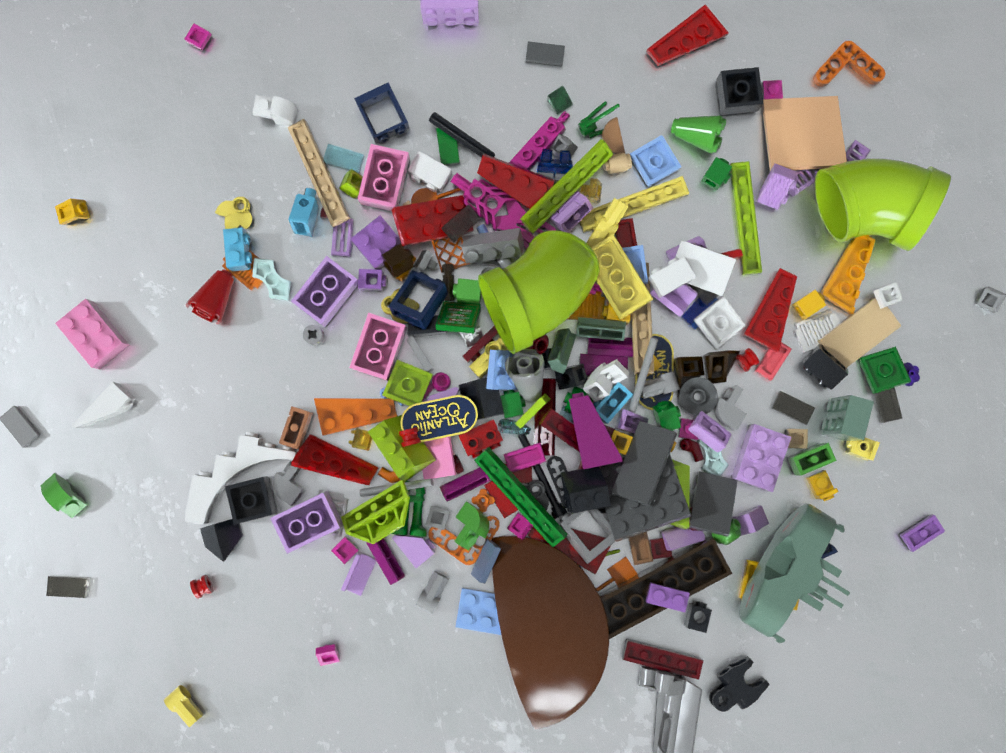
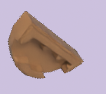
M617 117L611 119L602 131V140H605L612 153L615 154L625 153Z

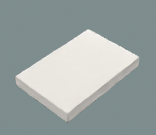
M681 240L676 257L679 259L685 257L696 276L687 284L723 296L737 259Z

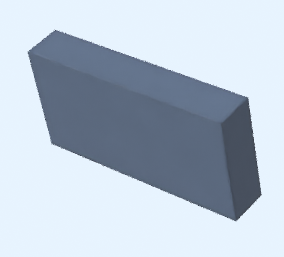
M486 539L471 572L475 579L484 584L501 550L498 545Z

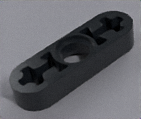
M552 456L547 460L546 466L560 501L567 508L565 495L560 493L564 490L557 485V480L561 477V474L554 478L553 473L557 472L555 468L550 467L552 460L560 461L558 466L560 472L562 470L567 472L562 458Z

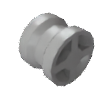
M309 325L303 331V338L311 345H319L324 340V332L316 325Z

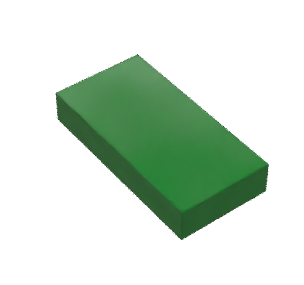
M436 128L441 163L445 166L460 164L457 140L441 129Z

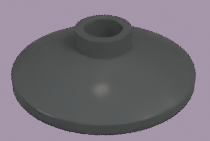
M702 377L687 380L679 392V401L683 409L696 416L701 411L705 414L712 411L718 399L717 390L713 383ZM695 393L700 395L699 400L694 399Z

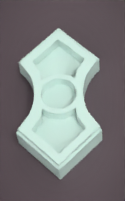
M254 258L252 277L260 279L266 284L269 290V298L290 300L291 281L285 280L278 275L274 266V260Z
M698 439L697 442L704 452V463L701 469L706 473L721 476L729 466L723 459L721 451H714Z

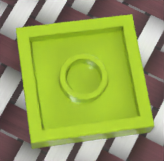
M397 360L382 396L408 407L421 403L433 374Z

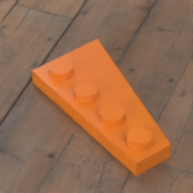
M314 398L322 436L382 422L383 420L398 416L394 400Z

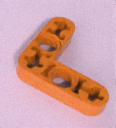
M845 41L819 68L813 80L817 86L824 87L848 64L868 83L876 85L884 79L885 70L852 41ZM850 48L848 53L844 52L845 49ZM857 59H864L866 66L860 67L857 64ZM831 60H837L840 63V67H832ZM869 66H871L872 68L868 72H866L865 70H867ZM826 71L830 72L825 79H820ZM875 72L878 73V76L876 78L873 77V74Z
M490 515L487 518L489 521L495 520L496 528H490L488 533L491 535L485 538L488 540L493 538L500 527L498 518ZM430 528L428 536L435 544L465 565H472L476 562L484 544L481 546L474 544V548L480 551L477 553L475 550L472 554L474 559L466 561L464 552L469 553L470 550L459 545L456 550H450L447 546L449 540L457 538L456 535L446 528L442 530L441 535L444 537L446 533L450 535L443 545L440 543L443 540L442 538L433 537L434 533L432 530H438V528Z

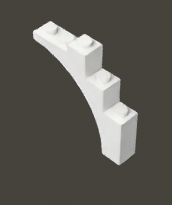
M246 432V435H240L236 457H234L235 453L230 452L216 455L212 477V473L203 471L192 476L184 521L198 524L209 523L212 509L219 495L235 477L250 467L266 461L277 459L293 460L297 452L294 451V448L283 446L282 449H277L275 444L264 443L262 446L263 438H258L257 433Z

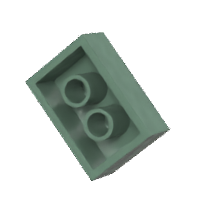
M853 395L832 398L827 404L826 410L828 415L827 419H824L822 423V435L843 441L864 440L874 401Z

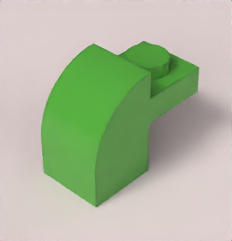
M54 473L40 485L45 500L56 511L61 510L71 518L87 505L85 500L71 491L70 483L57 473Z
M466 501L456 515V518L465 526L454 542L470 550L476 543L479 535L486 538L489 532V520L482 511Z

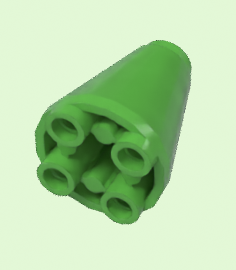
M723 116L675 118L671 133L708 153L714 154L721 147L722 137H720V134L725 129L726 119Z

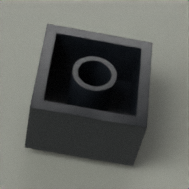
M759 67L720 72L716 80L721 115L759 111L763 105Z
M268 476L225 486L234 525L277 514Z

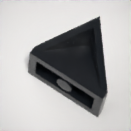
M233 519L200 528L205 548L223 562L243 536L240 523L234 525Z

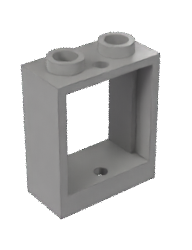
M598 509L588 510V512L602 527L608 537L591 551L587 549L569 527V524L585 511L573 513L572 515L567 513L560 519V526L568 534L565 538L587 564L615 542L610 523Z

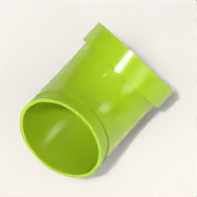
M883 158L852 160L819 170L815 177V196L824 225L831 236L838 242H844L850 238L853 239L865 235H877L888 238L889 243L910 251L925 234L936 216L948 191L951 175L932 166L926 169L899 160Z
M552 230L542 232L533 238L524 254L514 263L503 269L496 267L478 275L481 294L491 320L503 343L512 354L532 346L534 340L544 336L566 321L588 296L598 278L600 267L596 254L582 239L563 231Z

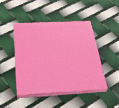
M450 436L424 442L436 460L422 470L423 478L433 479L456 475Z

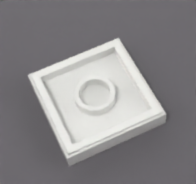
M721 296L694 319L695 323L717 350L747 326L725 296Z

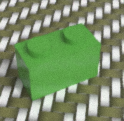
M458 278V284L454 283L453 295L457 302L480 304L481 290L478 280Z
M821 443L787 457L790 467L796 476H802L837 461L829 443Z

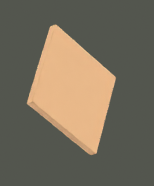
M838 96L763 99L762 110L770 171L774 163L791 170L829 168L833 165L847 162Z

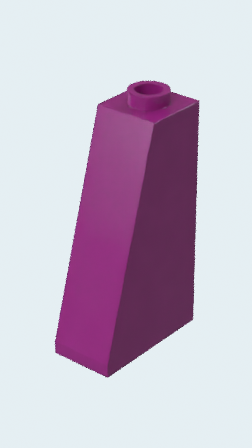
M583 392L572 394L569 403L583 469L622 462V457L588 395L584 396Z

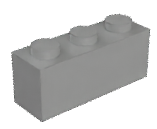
M515 228L467 235L464 237L461 248L465 262L468 264L522 256L524 241L521 229Z

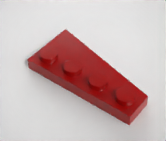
M486 154L482 155L477 172L529 209L555 183V180Z
M781 268L779 269L744 336L779 352L797 280L796 275Z
M309 434L291 462V466L368 486L378 471V467Z

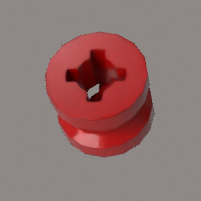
M747 348L742 355L739 354L735 357L737 363L745 372L749 371L751 366H756L760 363L758 357L750 348Z
M418 427L399 431V436L403 440L401 443L402 447L421 443V439L417 435Z
M207 575L201 576L199 580L190 581L192 593L197 599L203 597L205 593L210 594L214 591L212 582Z

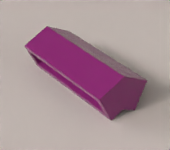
M588 337L586 354L633 358L632 338L624 337V341Z
M580 353L579 364H584L586 375L590 376L602 363L609 364L616 359L628 370V357Z
M479 467L440 486L445 500L448 502L489 482L490 479Z
M384 538L375 544L367 542L369 549L390 585L405 577Z

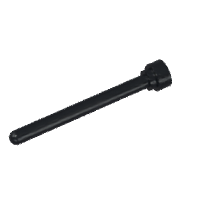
M519 433L518 438L523 448L531 446L525 433ZM541 465L532 466L538 479L545 485V493L552 506L551 514L553 518L556 519L567 514L566 508L561 503L559 504Z

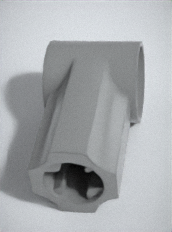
M672 371L659 375L658 378L645 381L641 393L643 399L680 390L675 372Z
M434 571L416 605L433 614L449 578Z

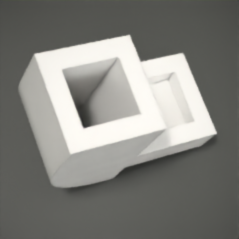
M256 95L252 113L254 116L273 119L276 124L291 126L295 124L298 109L294 103L277 96L271 98Z
M617 359L609 364L604 362L590 374L583 390L597 402L610 395L613 385L627 378L629 371Z

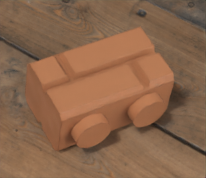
M291 406L290 416L287 418L279 443L300 449L305 440L313 413Z

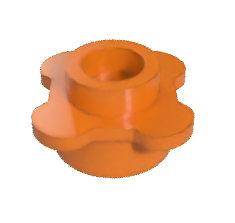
M481 489L479 494L472 498V503L476 504L482 512H486L487 507L495 502L494 497L490 496L486 489Z

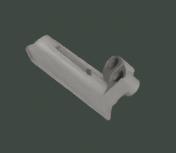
M641 666L639 686L648 688V691L658 692L653 753H665L661 748L664 721L669 717L672 718L667 753H693L702 689L687 681L682 675Z

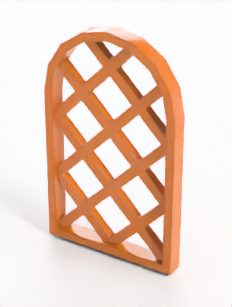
M462 235L455 236L458 238L456 244L450 242L451 237H448L447 240L442 238L441 240L446 242L443 248L437 246L440 239H437L435 244L434 240H432L441 273L444 272H442L440 260L445 262V264H452L449 262L452 256L458 259L456 264H453V269L470 264H466L465 259L462 258L463 252H461L460 256L453 254L456 248L462 250L458 246L460 240L463 243ZM448 243L454 246L452 252L445 250ZM436 248L442 250V251L440 252L439 256H438V253H437ZM443 252L450 254L447 261L441 258ZM460 260L465 262L464 264L458 265Z

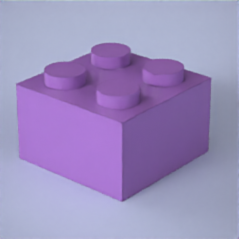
M381 215L351 238L353 244L375 270H381L384 267L381 255L401 243L400 238Z

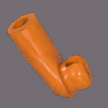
M384 467L377 474L390 483L401 481L394 471L391 472Z

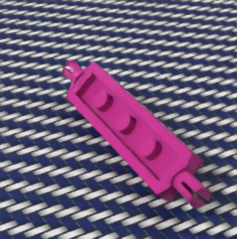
M564 111L558 119L551 116L509 163L530 170L551 147L558 134L562 135L566 130L563 123L570 115Z

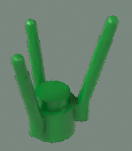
M605 101L586 118L582 119L581 123L578 124L584 137L589 136L591 139L596 135L602 134L603 129L595 131L597 129L596 122L620 107V104H616L592 119L593 116L607 105Z

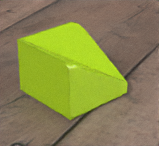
M350 169L344 175L339 189L352 198H356L359 195L363 176Z

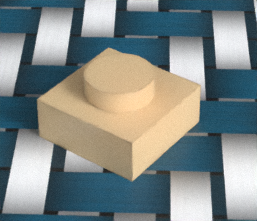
M786 429V435L791 437L788 448L808 449V429Z

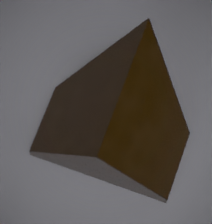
M726 350L709 352L703 355L706 379L713 384L726 382L727 376L736 360L735 357L739 355L740 351Z
M702 356L677 357L674 359V372L680 389L687 380L705 375Z

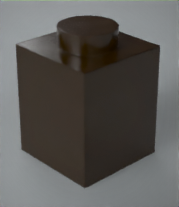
M401 243L381 255L385 268L394 278L414 267L412 252L409 248L405 249Z

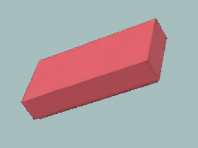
M782 342L779 352L768 348L754 371L772 381L792 348Z

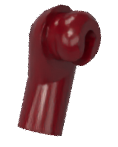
M688 438L680 442V448L691 452L695 462L704 460L698 442Z

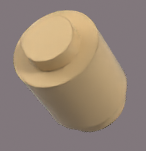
M624 152L613 154L603 164L604 171H607L608 174H614L631 169L632 160L630 154H625Z

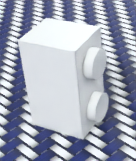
M676 257L667 262L669 266L663 269L660 266L651 271L652 275L648 280L659 298L692 281L696 277L685 257L681 259Z

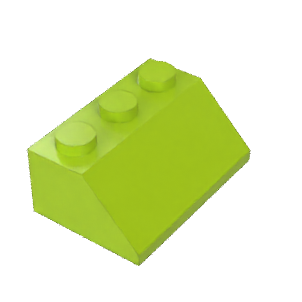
M402 415L383 420L369 430L368 433L397 477L406 482L436 459L424 442L402 447L401 443L403 440L399 436V431H402L400 423Z

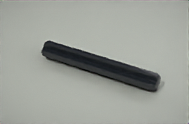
M433 112L430 116V123L481 158L483 154L495 156L493 151L436 112Z

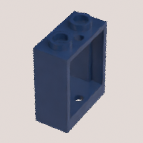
M389 82L354 98L376 144L379 142L385 143L390 137L396 134L402 135L409 129L408 121ZM390 98L401 123L376 134L365 108Z
M412 270L389 305L392 315L425 330L448 295L446 285L440 279H433L424 272ZM417 283L435 290L422 312L403 305Z

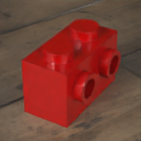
M494 419L458 435L467 456L472 455L473 458L483 453L482 450L488 447L491 450L500 447V442L503 441Z

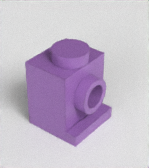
M359 269L358 288L360 291H383V287L387 286V275H384L382 270ZM373 278L377 279V283L374 285L370 283Z

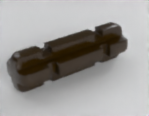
M443 264V282L448 291L444 301H454L455 298L452 291L454 287L453 264Z

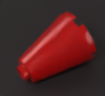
M224 269L222 271L217 270L187 301L186 307L189 308L191 306L193 308L192 312L206 321L212 322V320H216V324H221L234 282L232 274Z

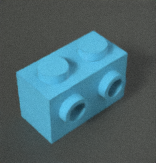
M243 228L223 229L226 268L232 272L251 270L250 234Z
M620 382L613 385L610 395L593 403L602 422L608 424L633 395Z

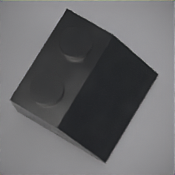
M487 378L459 385L460 394L471 399L478 410L477 420L504 415L499 390L486 389Z
M599 466L561 473L568 512L578 513L611 506L608 486Z

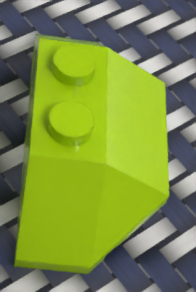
M405 481L397 482L343 515L341 519L345 533L365 542L375 544L405 526L410 500Z

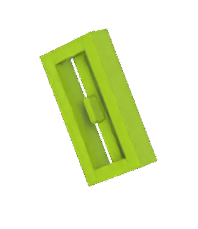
M546 394L541 396L515 424L521 429L550 398Z

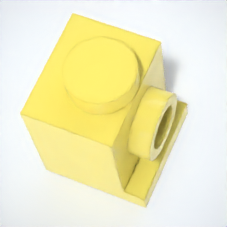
M866 437L864 440L846 441L845 447L847 449L845 452L867 461H873L880 442ZM862 443H864L863 450L860 448Z

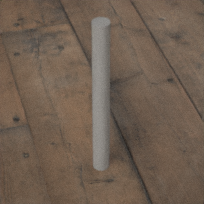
M650 338L628 409L630 412H636L657 346V338Z
M430 478L405 482L407 490L433 486L434 481ZM394 484L360 489V496L379 494Z

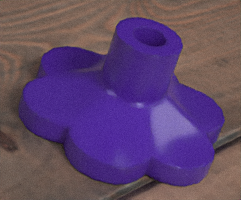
M907 362L904 363L911 382L905 385L912 386L914 382L920 380L919 368Z

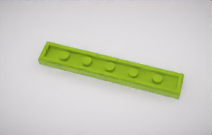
M600 139L520 218L531 233L539 229L613 155L605 140Z
M750 162L730 163V166H732L730 173L732 174L731 184L738 244L743 254L740 258L742 275L762 273Z

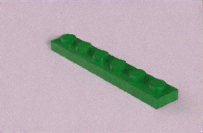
M490 447L474 460L550 546H556L568 535Z

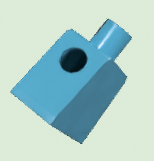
M305 188L304 195L297 194L288 219L294 234L313 236L319 210L315 198L316 190Z

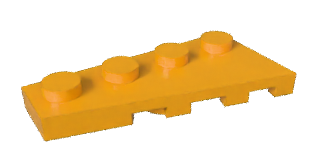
M869 235L856 237L850 241L820 292L826 300L850 315L854 314L855 302L860 294V285L866 274L864 273L867 263H869L875 239Z

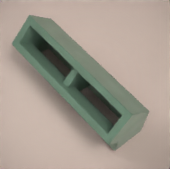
M578 317L576 336L624 341L626 322Z
M569 328L557 331L548 358L551 369L564 374L576 338V334L571 333Z

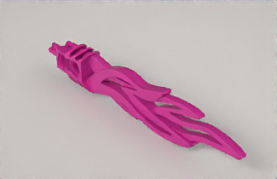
M456 173L450 182L464 191V204L476 212L480 220L481 217L484 218L487 225L491 223L494 230L501 231L520 228L524 248L527 250L534 236L517 226L526 227L520 220L526 212L518 201L514 198H509L510 195L506 192H501L503 190L492 186L484 179L479 181L474 179L471 183ZM478 190L482 193V195L480 197H474L472 195V192ZM494 201L497 207L491 209L487 206V203ZM504 205H506L508 215L497 216ZM547 222L540 227L546 231L556 230ZM540 228L536 230L539 234L544 232ZM594 284L589 294L595 295L596 291H603L599 285Z

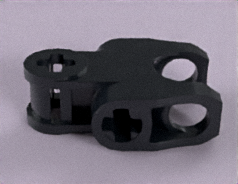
M748 656L729 664L717 675L721 684L710 692L709 701L718 711L726 712L735 704H738L741 709H745L756 702L770 685L764 678L752 684L745 682V672L754 663ZM720 696L722 697V700H723L722 703H720V702H719V699H718Z

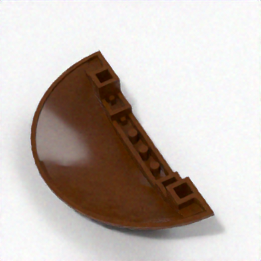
M517 536L493 537L492 541L501 548L492 571L498 620L508 664L518 695L534 729L545 728L561 722L579 710L598 686L606 667L609 652L607 615L599 593L590 578L565 553L547 543L525 537L523 540Z

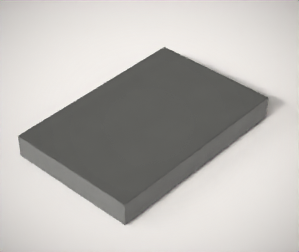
M699 471L689 527L728 537L738 480Z

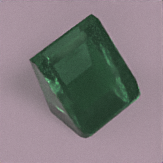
M561 86L547 96V101L557 115L573 105L564 86Z

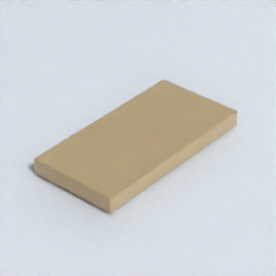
M875 297L819 339L818 343L847 368L900 328L901 324L888 306L880 309Z

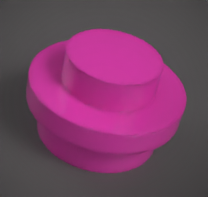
M439 372L432 377L431 383L435 390L445 391L449 388L451 381L447 374Z

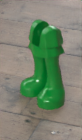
M425 487L417 488L416 495H409L410 500L405 526L392 534L408 535V518L411 502L414 504L409 535L427 537V530L422 526L423 501H425L424 495L426 494Z

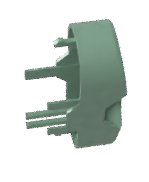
M804 504L797 508L775 532L772 541L746 585L740 604V619L742 622L766 637L772 636L776 639V642L783 643L785 639L776 633L789 618L798 599L818 611H821L824 606L823 603L811 597L808 593L821 601L825 598L842 608L844 604L827 595L828 591L818 584L822 580L847 596L850 594L848 590L823 576L824 569L839 578L842 570L821 558L835 529L844 533V526L836 524L834 518L811 504Z

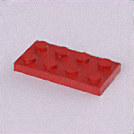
M463 195L393 207L392 209L402 246L468 234L474 231L467 206L464 204Z

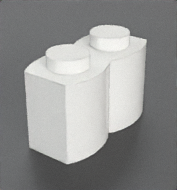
M419 151L407 171L411 180L416 183L421 181L427 184L426 188L433 192H442L452 175V170L449 167Z

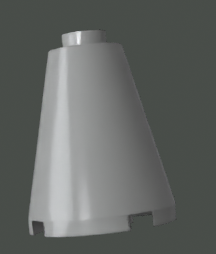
M524 349L515 353L511 358L509 356L505 362V368L510 379L524 400L528 402L537 401L542 396L544 376L543 355L538 354L534 349Z

